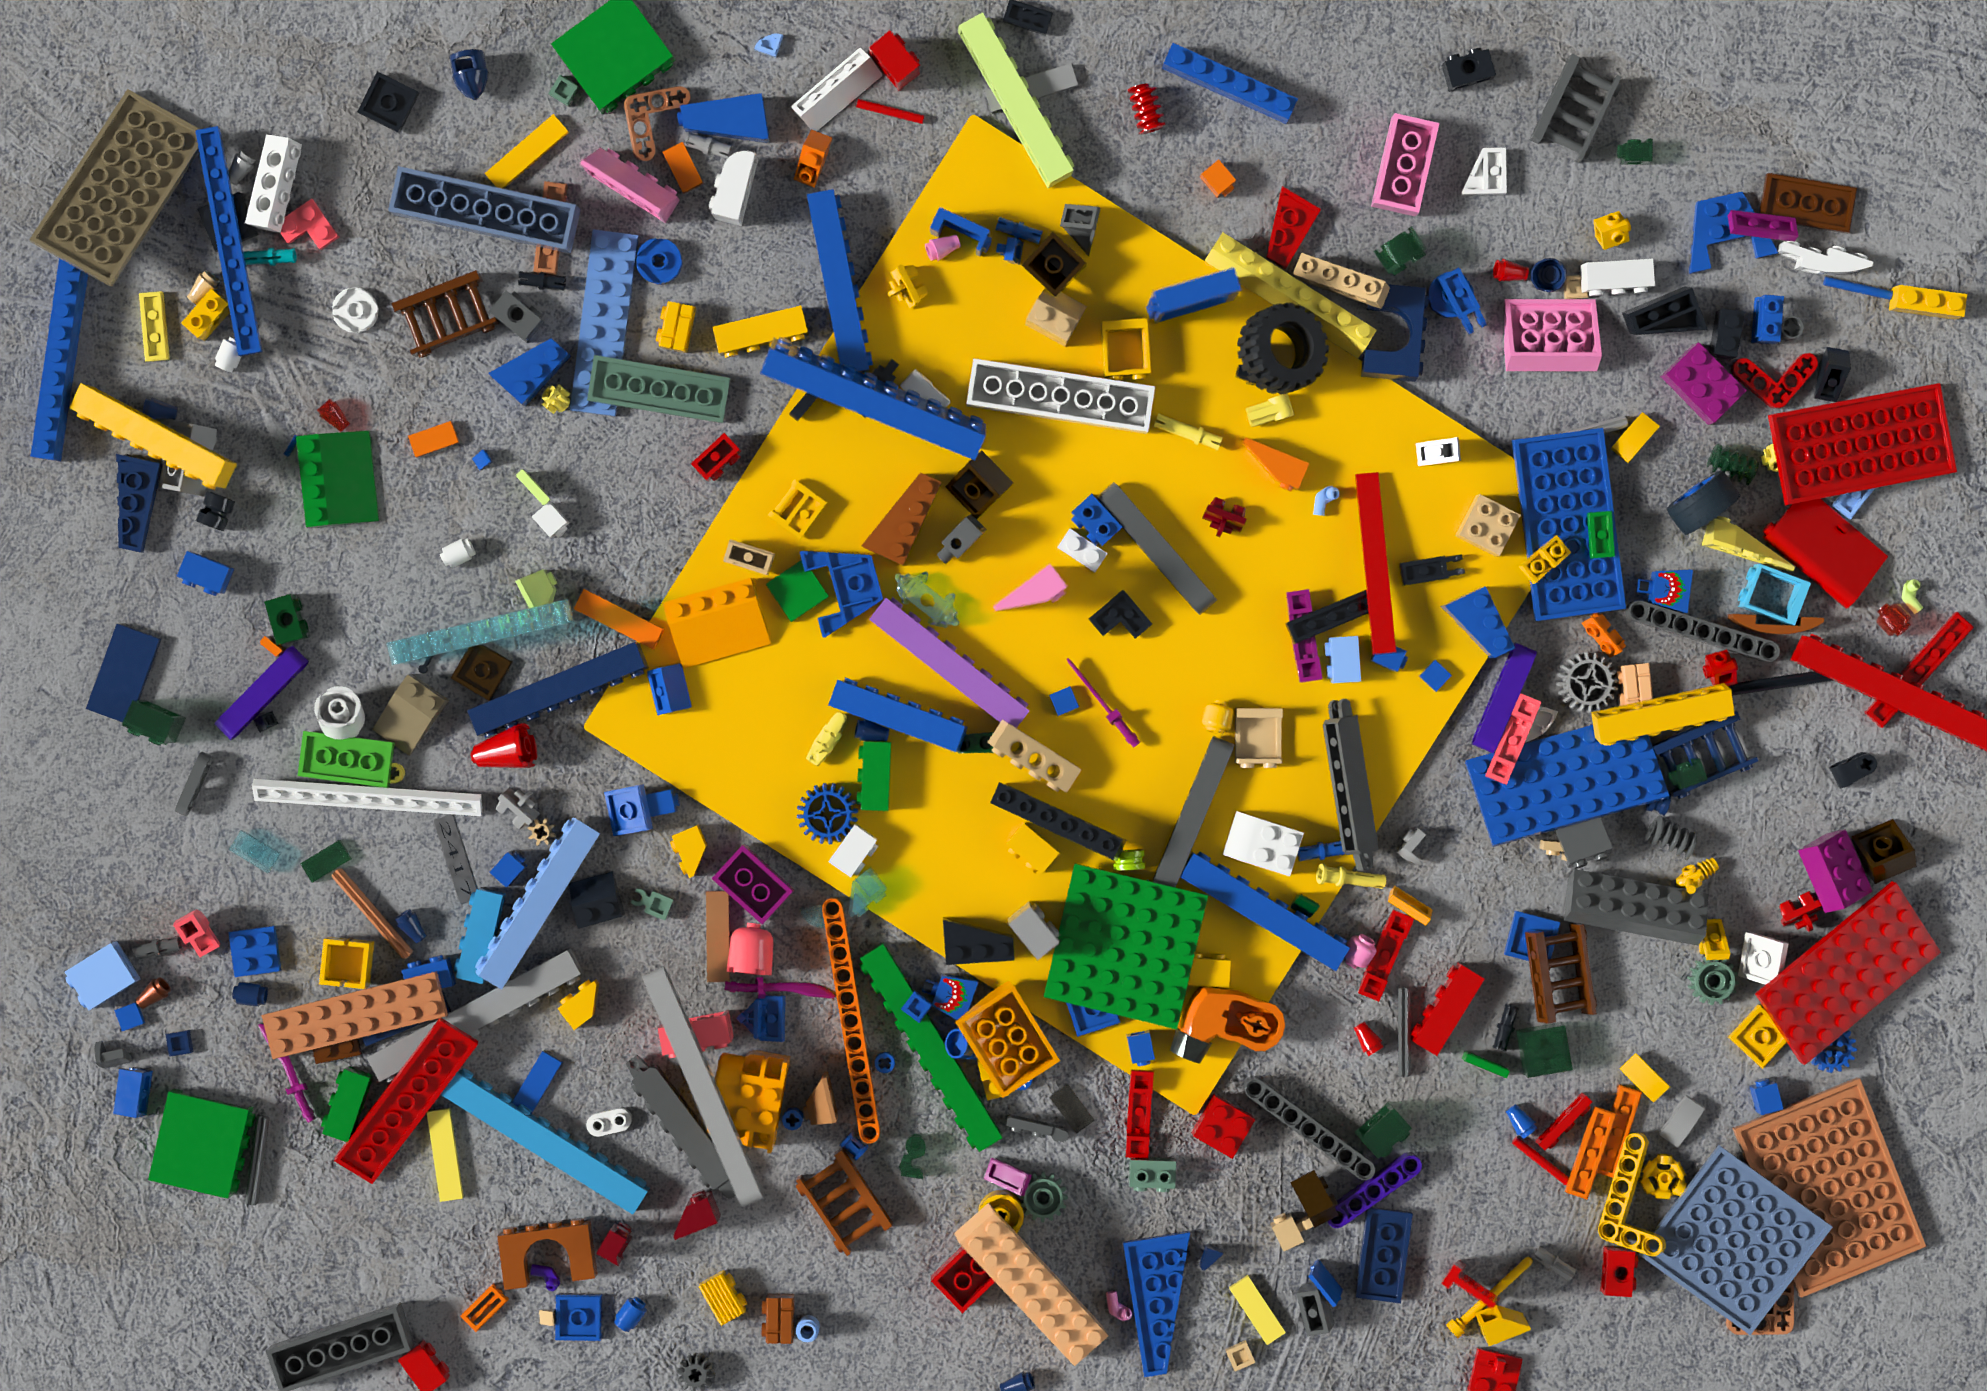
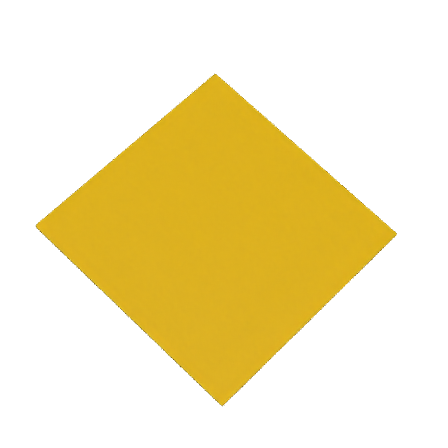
M971 115L859 290L860 298H856L857 307H862L864 320L860 321L861 329H866L869 343H864L866 352H871L873 365L869 366L870 371L868 373H872L879 365L885 368L890 360L893 359L899 364L892 373L896 377L893 382L899 386V389H902L900 384L916 369L930 380L936 389L950 399L951 403L946 408H957L962 411L963 415L971 417V415L977 416L986 424V436L979 452L983 451L1013 482L1006 492L977 519L987 531L961 557L957 559L954 556L945 564L937 556L944 547L941 542L965 517L971 514L945 486L971 459L869 417L864 418L859 413L819 397L803 416L796 421L789 413L807 393L797 389L662 601H670L747 578H753L771 644L684 668L683 671L692 707L657 715L647 671L681 663L664 607L661 603L649 621L665 629L655 650L640 643L649 668L644 670L645 674L633 679L629 676L624 678V683L614 687L609 685L585 722L584 729L944 958L943 917L1013 935L1014 961L956 965L993 989L1010 981L1031 1013L1129 1075L1131 1069L1154 1071L1153 1090L1192 1115H1196L1242 1044L1216 1036L1211 1040L1212 1045L1202 1062L1198 1064L1170 1051L1176 1029L1119 1016L1121 1023L1077 1037L1067 1003L1044 997L1055 946L1037 960L1010 927L1008 918L1027 902H1030L1032 905L1036 903L1044 912L1045 918L1043 919L1045 922L1051 921L1059 932L1075 863L1152 881L1213 735L1235 744V708H1282V764H1277V768H1263V763H1254V768H1240V763H1235L1234 745L1189 857L1192 852L1198 854L1199 851L1211 858L1209 861L1211 864L1217 867L1220 863L1230 869L1229 874L1237 878L1240 875L1250 881L1249 887L1254 890L1257 887L1269 893L1267 898L1274 902L1278 898L1288 904L1287 910L1294 914L1296 911L1291 909V904L1297 893L1308 897L1318 903L1320 907L1306 921L1312 925H1315L1316 922L1319 923L1342 886L1339 887L1334 883L1326 882L1318 884L1316 880L1317 868L1320 864H1325L1327 867L1333 868L1343 866L1346 870L1352 871L1356 865L1353 854L1325 857V860H1319L1318 858L1299 861L1297 855L1290 876L1225 856L1223 851L1236 811L1303 832L1300 847L1317 845V842L1324 844L1341 841L1323 723L1325 720L1330 719L1328 711L1330 701L1347 699L1351 704L1352 714L1358 716L1376 832L1378 831L1488 658V655L1440 606L1486 586L1504 626L1507 628L1531 590L1530 580L1519 568L1527 559L1515 462L1513 457L1392 380L1361 377L1362 361L1328 339L1325 340L1326 345H1329V352L1325 354V357H1328L1326 366L1322 367L1324 371L1321 376L1317 377L1316 381L1311 385L1288 393L1294 415L1279 421L1272 420L1265 424L1251 427L1246 408L1267 402L1268 399L1282 394L1268 393L1266 389L1261 390L1256 387V384L1248 385L1246 381L1235 377L1238 365L1243 364L1242 359H1238V351H1240V347L1237 345L1238 338L1243 336L1240 334L1243 326L1247 325L1246 321L1251 316L1273 306V304L1240 284L1241 290L1233 301L1155 324L1154 319L1149 318L1146 310L1153 291L1220 271L1072 176L1047 188L1022 144L978 116ZM1065 204L1101 208L1089 256L1067 231L1060 226ZM939 207L990 230L989 237L992 238V242L987 253L982 252L980 257L977 256L976 248L979 241L944 226L939 238L956 234L961 247L955 249L939 261H931L926 252L925 244L929 243L930 239L938 238L930 234V226ZM999 217L1016 223L1021 221L1024 222L1025 226L1043 231L1039 245L1019 238V240L1024 242L1020 265L1011 264L1004 260L1005 256L996 253L997 243L1007 244L1008 237L1014 238L1012 235L995 230ZM1052 232L1087 263V266L1061 291L1087 306L1065 347L1025 325L1027 316L1045 287L1024 269L1022 264ZM901 264L903 266L913 264L918 271V276L911 279L914 287L923 283L928 291V294L911 309L908 308L905 300L899 302L896 295L889 297L887 294L892 290L889 284L893 280L891 272ZM1147 318L1151 374L1146 375L1144 380H1132V376L1123 377L1122 381L1155 386L1147 434L968 407L966 405L973 359L1109 379L1104 378L1101 321ZM1275 329L1271 337L1272 353L1281 365L1291 369L1295 361L1293 342L1286 333ZM1141 330L1108 332L1110 371L1143 369ZM833 331L818 356H830L835 360V363L840 364ZM1160 413L1198 429L1202 427L1206 432L1222 436L1221 443H1218L1220 444L1218 451L1200 443L1196 445L1192 440L1157 427L1155 428V422L1159 421L1156 420L1158 414ZM1247 437L1309 463L1299 489H1293L1290 492L1280 488V483L1276 482L1243 445L1244 438ZM1459 438L1460 461L1418 466L1416 443ZM921 472L940 481L942 484L904 566L863 548L861 545ZM1378 472L1395 643L1397 647L1407 651L1405 654L1408 657L1403 669L1399 668L1398 672H1394L1370 661L1373 654L1369 614H1366L1315 635L1322 680L1299 683L1292 639L1285 623L1289 622L1286 592L1309 589L1313 612L1366 590L1355 474ZM794 479L827 502L801 540L767 516L771 510L774 511L791 488V482ZM1115 482L1209 589L1217 601L1199 615L1123 528L1102 547L1099 543L1096 545L1108 554L1094 573L1057 548L1069 529L1090 541L1087 538L1088 531L1084 527L1079 529L1071 520L1074 517L1071 512L1090 494L1097 499L1100 493ZM1325 487H1336L1339 490V497L1326 504L1325 515H1313L1316 494ZM800 491L781 515L784 520L788 518L804 496ZM1481 494L1520 514L1500 556L1495 557L1455 536L1476 495ZM1214 497L1223 499L1225 501L1223 510L1230 513L1234 505L1245 507L1244 518H1247L1240 533L1232 530L1231 535L1222 532L1219 538L1216 536L1217 529L1209 527L1211 522L1202 519L1208 504H1211ZM957 538L955 540L956 545L960 546L962 544L960 539ZM730 539L774 553L775 557L769 576L724 562V556ZM800 551L872 555L883 600L823 638L817 618L840 612L828 566L813 569L812 572L829 597L792 622L776 601L766 583L801 560ZM1462 554V560L1446 562L1447 571L1462 568L1465 569V574L1402 586L1399 563ZM1049 564L1067 586L1063 589L1065 594L1053 603L1051 600H1048L1045 603L1002 611H995L994 609L996 604ZM1124 590L1150 620L1152 625L1134 639L1121 622L1102 636L1088 619L1120 591ZM892 597L903 605L901 610L907 615L911 611L921 619L919 622L921 626L926 629L929 625L939 633L937 638L944 643L948 640L957 647L954 652L962 657L966 654L975 662L972 666L978 671L982 668L993 676L990 679L996 685L1001 682L1011 690L1008 693L1014 699L1019 696L1029 704L1026 707L1029 713L1017 726V729L1081 769L1067 793L1061 789L1056 792L1047 786L1048 781L1044 778H1041L1040 781L1028 774L1030 770L1025 766L1019 769L1010 763L1012 758L1007 755L1002 758L995 753H958L889 728L887 742H891L889 811L861 810V805H857V791L862 790V782H858V768H862L863 759H858L859 746H863V741L855 738L857 721H863L864 718L828 706L837 680L844 681L846 677L857 681V686L865 689L866 685L879 689L878 694L886 697L887 693L900 697L899 702L907 704L908 701L920 704V709L929 712L931 708L942 712L941 717L950 720L951 716L964 720L963 725L968 727L966 734L994 732L1000 724L998 720L869 620L885 598L891 600ZM1358 636L1361 682L1331 683V679H1327L1326 666L1330 665V658L1325 655V643L1328 642V638ZM1067 658L1076 665L1112 711L1117 709L1120 712L1123 722L1136 734L1137 739L1140 741L1137 746L1133 748L1131 744H1128L1115 725H1111L1106 718L1109 713L1066 660ZM1433 660H1436L1452 675L1437 692L1419 677ZM1071 686L1079 707L1058 716L1049 695ZM1215 700L1228 702V707L1234 710L1231 729L1225 731L1223 735L1206 731L1207 727L1202 724L1206 705L1215 703ZM841 712L848 716L849 722H847L845 729L841 733L842 736L832 752L819 766H816L806 759L811 746L824 725L829 723L835 713ZM1019 742L1012 744L1011 751L1018 749ZM1034 753L1030 756V763L1036 761L1038 756L1037 753ZM1051 765L1048 768V774H1052L1055 771L1056 765ZM999 782L1126 839L1123 850H1144L1142 861L1145 862V868L1114 870L1113 864L1115 860L1109 859L991 804L990 801ZM823 783H827V790H831L832 783H835V791L837 792L843 786L844 791L841 793L843 796L848 792L851 793V796L847 798L848 802L856 800V803L851 805V809L858 808V813H852V817H857L858 821H850L849 824L854 826L856 823L878 839L875 843L878 845V848L871 857L866 855L862 863L865 866L858 876L853 874L850 878L828 862L845 839L842 833L839 834L842 839L841 842H838L834 836L832 837V844L828 843V838L826 837L824 843L820 844V836L817 835L816 839L812 841L811 837L814 834L812 831L807 835L804 834L805 830L808 829L807 825L799 827V824L805 822L804 818L797 819L798 814H804V811L798 810L797 807L798 805H806L800 799L801 797L810 798L806 793L807 790L815 794V785H818L821 791L823 790ZM829 795L831 805L834 808H845V805L839 798ZM822 796L814 799L810 805L809 812L818 811L822 808ZM826 802L825 811L816 815L826 816L829 825L830 816H834L835 813L839 812L829 811ZM846 815L834 818L833 832L844 825ZM810 819L814 827L826 832L825 824L821 819ZM1023 823L1059 851L1058 856L1043 874L1039 871L1036 874L1025 866L1026 860L1021 856L1019 859H1016L1008 852L1010 848L1007 845L1008 841ZM1179 878L1176 885L1177 888L1209 895L1183 878ZM1211 895L1208 896L1196 952L1203 953V957L1212 958V954L1226 955V959L1231 960L1229 988L1269 1002L1301 950ZM1187 986L1181 1016L1191 996L1200 986ZM1149 1030L1155 1059L1150 1060L1151 1064L1137 1066V1063L1132 1064L1126 1034Z

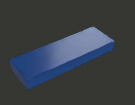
M542 1051L513 1099L512 1104L517 1107L520 1104L526 1106L532 1111L531 1115L563 1062Z

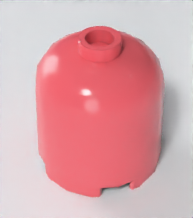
M747 923V927L738 928L733 932L730 941L727 972L772 976L774 941L770 932L760 929L761 924Z

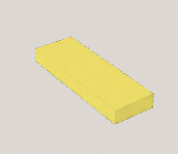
M164 292L139 293L145 362L170 360Z
M1248 1275L1229 1287L1266 1345L1286 1333Z

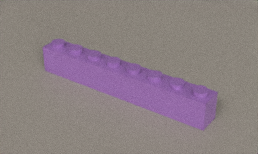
M893 597L891 600L884 599L869 620L996 720L1001 722L1003 719L1017 728L1029 713V710L1026 708L1029 705L1019 696L1016 699L1010 696L1008 693L1011 690L1001 682L998 685L992 682L990 679L993 676L982 668L978 671L972 666L975 662L966 654L962 657L954 652L957 647L948 640L944 643L937 638L938 632L929 625L926 629L919 624L921 619L911 611L907 615L901 610L903 605Z

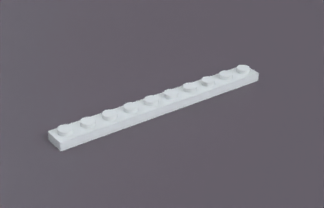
M254 779L252 783L254 801L482 816L483 811L481 794Z

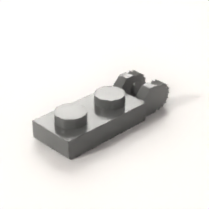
M1012 1114L1007 1115L1006 1126H1009L1011 1131L1023 1133V1130L1032 1132L1031 1135L1045 1138V1135H1049L1054 1141H1060V1143L1066 1142L1069 1138L1068 1131L1063 1126Z

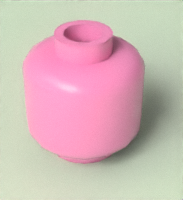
M1364 934L1352 936L1346 944L1350 949L1345 956V963L1354 969H1357V967H1367L1377 952L1374 946L1375 942Z

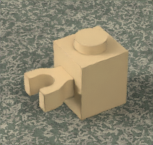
M1285 1213L1277 1215L1273 1218L1274 1221L1270 1223L1283 1251L1303 1243L1304 1240L1300 1232L1314 1227L1308 1216L1294 1222L1291 1214L1286 1215Z

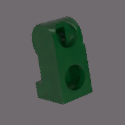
M994 732L966 734L959 753H994L991 751L993 746L988 743Z

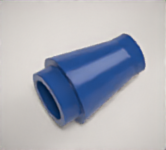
M1517 1104L1505 1111L1517 1135H1520L1523 1139L1537 1129L1535 1126L1536 1122L1522 1111Z

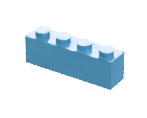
M477 888L476 892L471 893L469 905H472L471 914L466 915L464 927L467 928L466 935L461 937L459 949L462 950L460 959H456L454 971L457 972L456 978L480 984L486 982V980L475 973L477 970L475 966L482 956H486L490 950L488 949L490 941L493 937L497 936L506 893L484 888Z

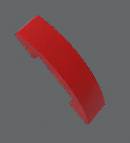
M1394 909L1392 910L1375 945L1377 952L1366 967L1358 990L1359 994L1378 1002L1380 1001L1393 964L1414 921L1413 917Z
M1131 1069L1127 1112L1126 1158L1148 1159L1151 1100L1154 1071Z

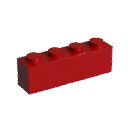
M1460 963L1450 968L1446 976L1448 980L1445 985L1441 984L1435 992L1434 996L1437 998L1432 1005L1428 1004L1423 1012L1424 1019L1420 1024L1417 1023L1411 1031V1040L1435 1056H1438L1485 980Z

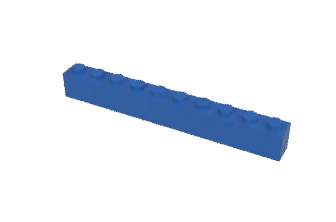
M60 258L30 456L59 462L62 459L88 280L87 273Z

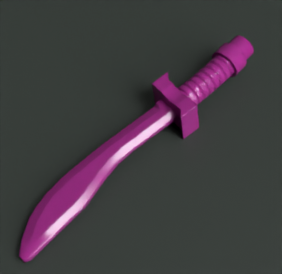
M1067 658L1066 660L1109 713L1106 718L1111 725H1115L1128 744H1131L1133 748L1137 746L1140 741L1137 739L1136 734L1123 722L1120 712L1117 709L1112 711L1076 665Z
M756 977L754 984L725 981L724 990L733 993L757 992L758 999L765 998V992L777 991L794 992L809 997L835 998L831 991L820 985L810 983H763V977Z
M260 1023L258 1027L268 1043L264 1024ZM289 1055L280 1057L279 1060L285 1069L291 1088H285L287 1095L294 1094L302 1111V1116L309 1123L315 1120L316 1117L302 1091L308 1090L306 1083H299Z

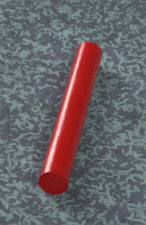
M858 99L856 108L923 124L925 115Z
M1516 1136L1513 1139L1512 1144L1562 1184L1567 1185L1569 1177L1519 1137Z

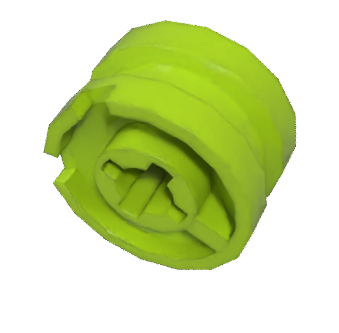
M1122 850L1118 861H1115L1113 864L1114 870L1144 869L1145 862L1142 861L1144 850Z

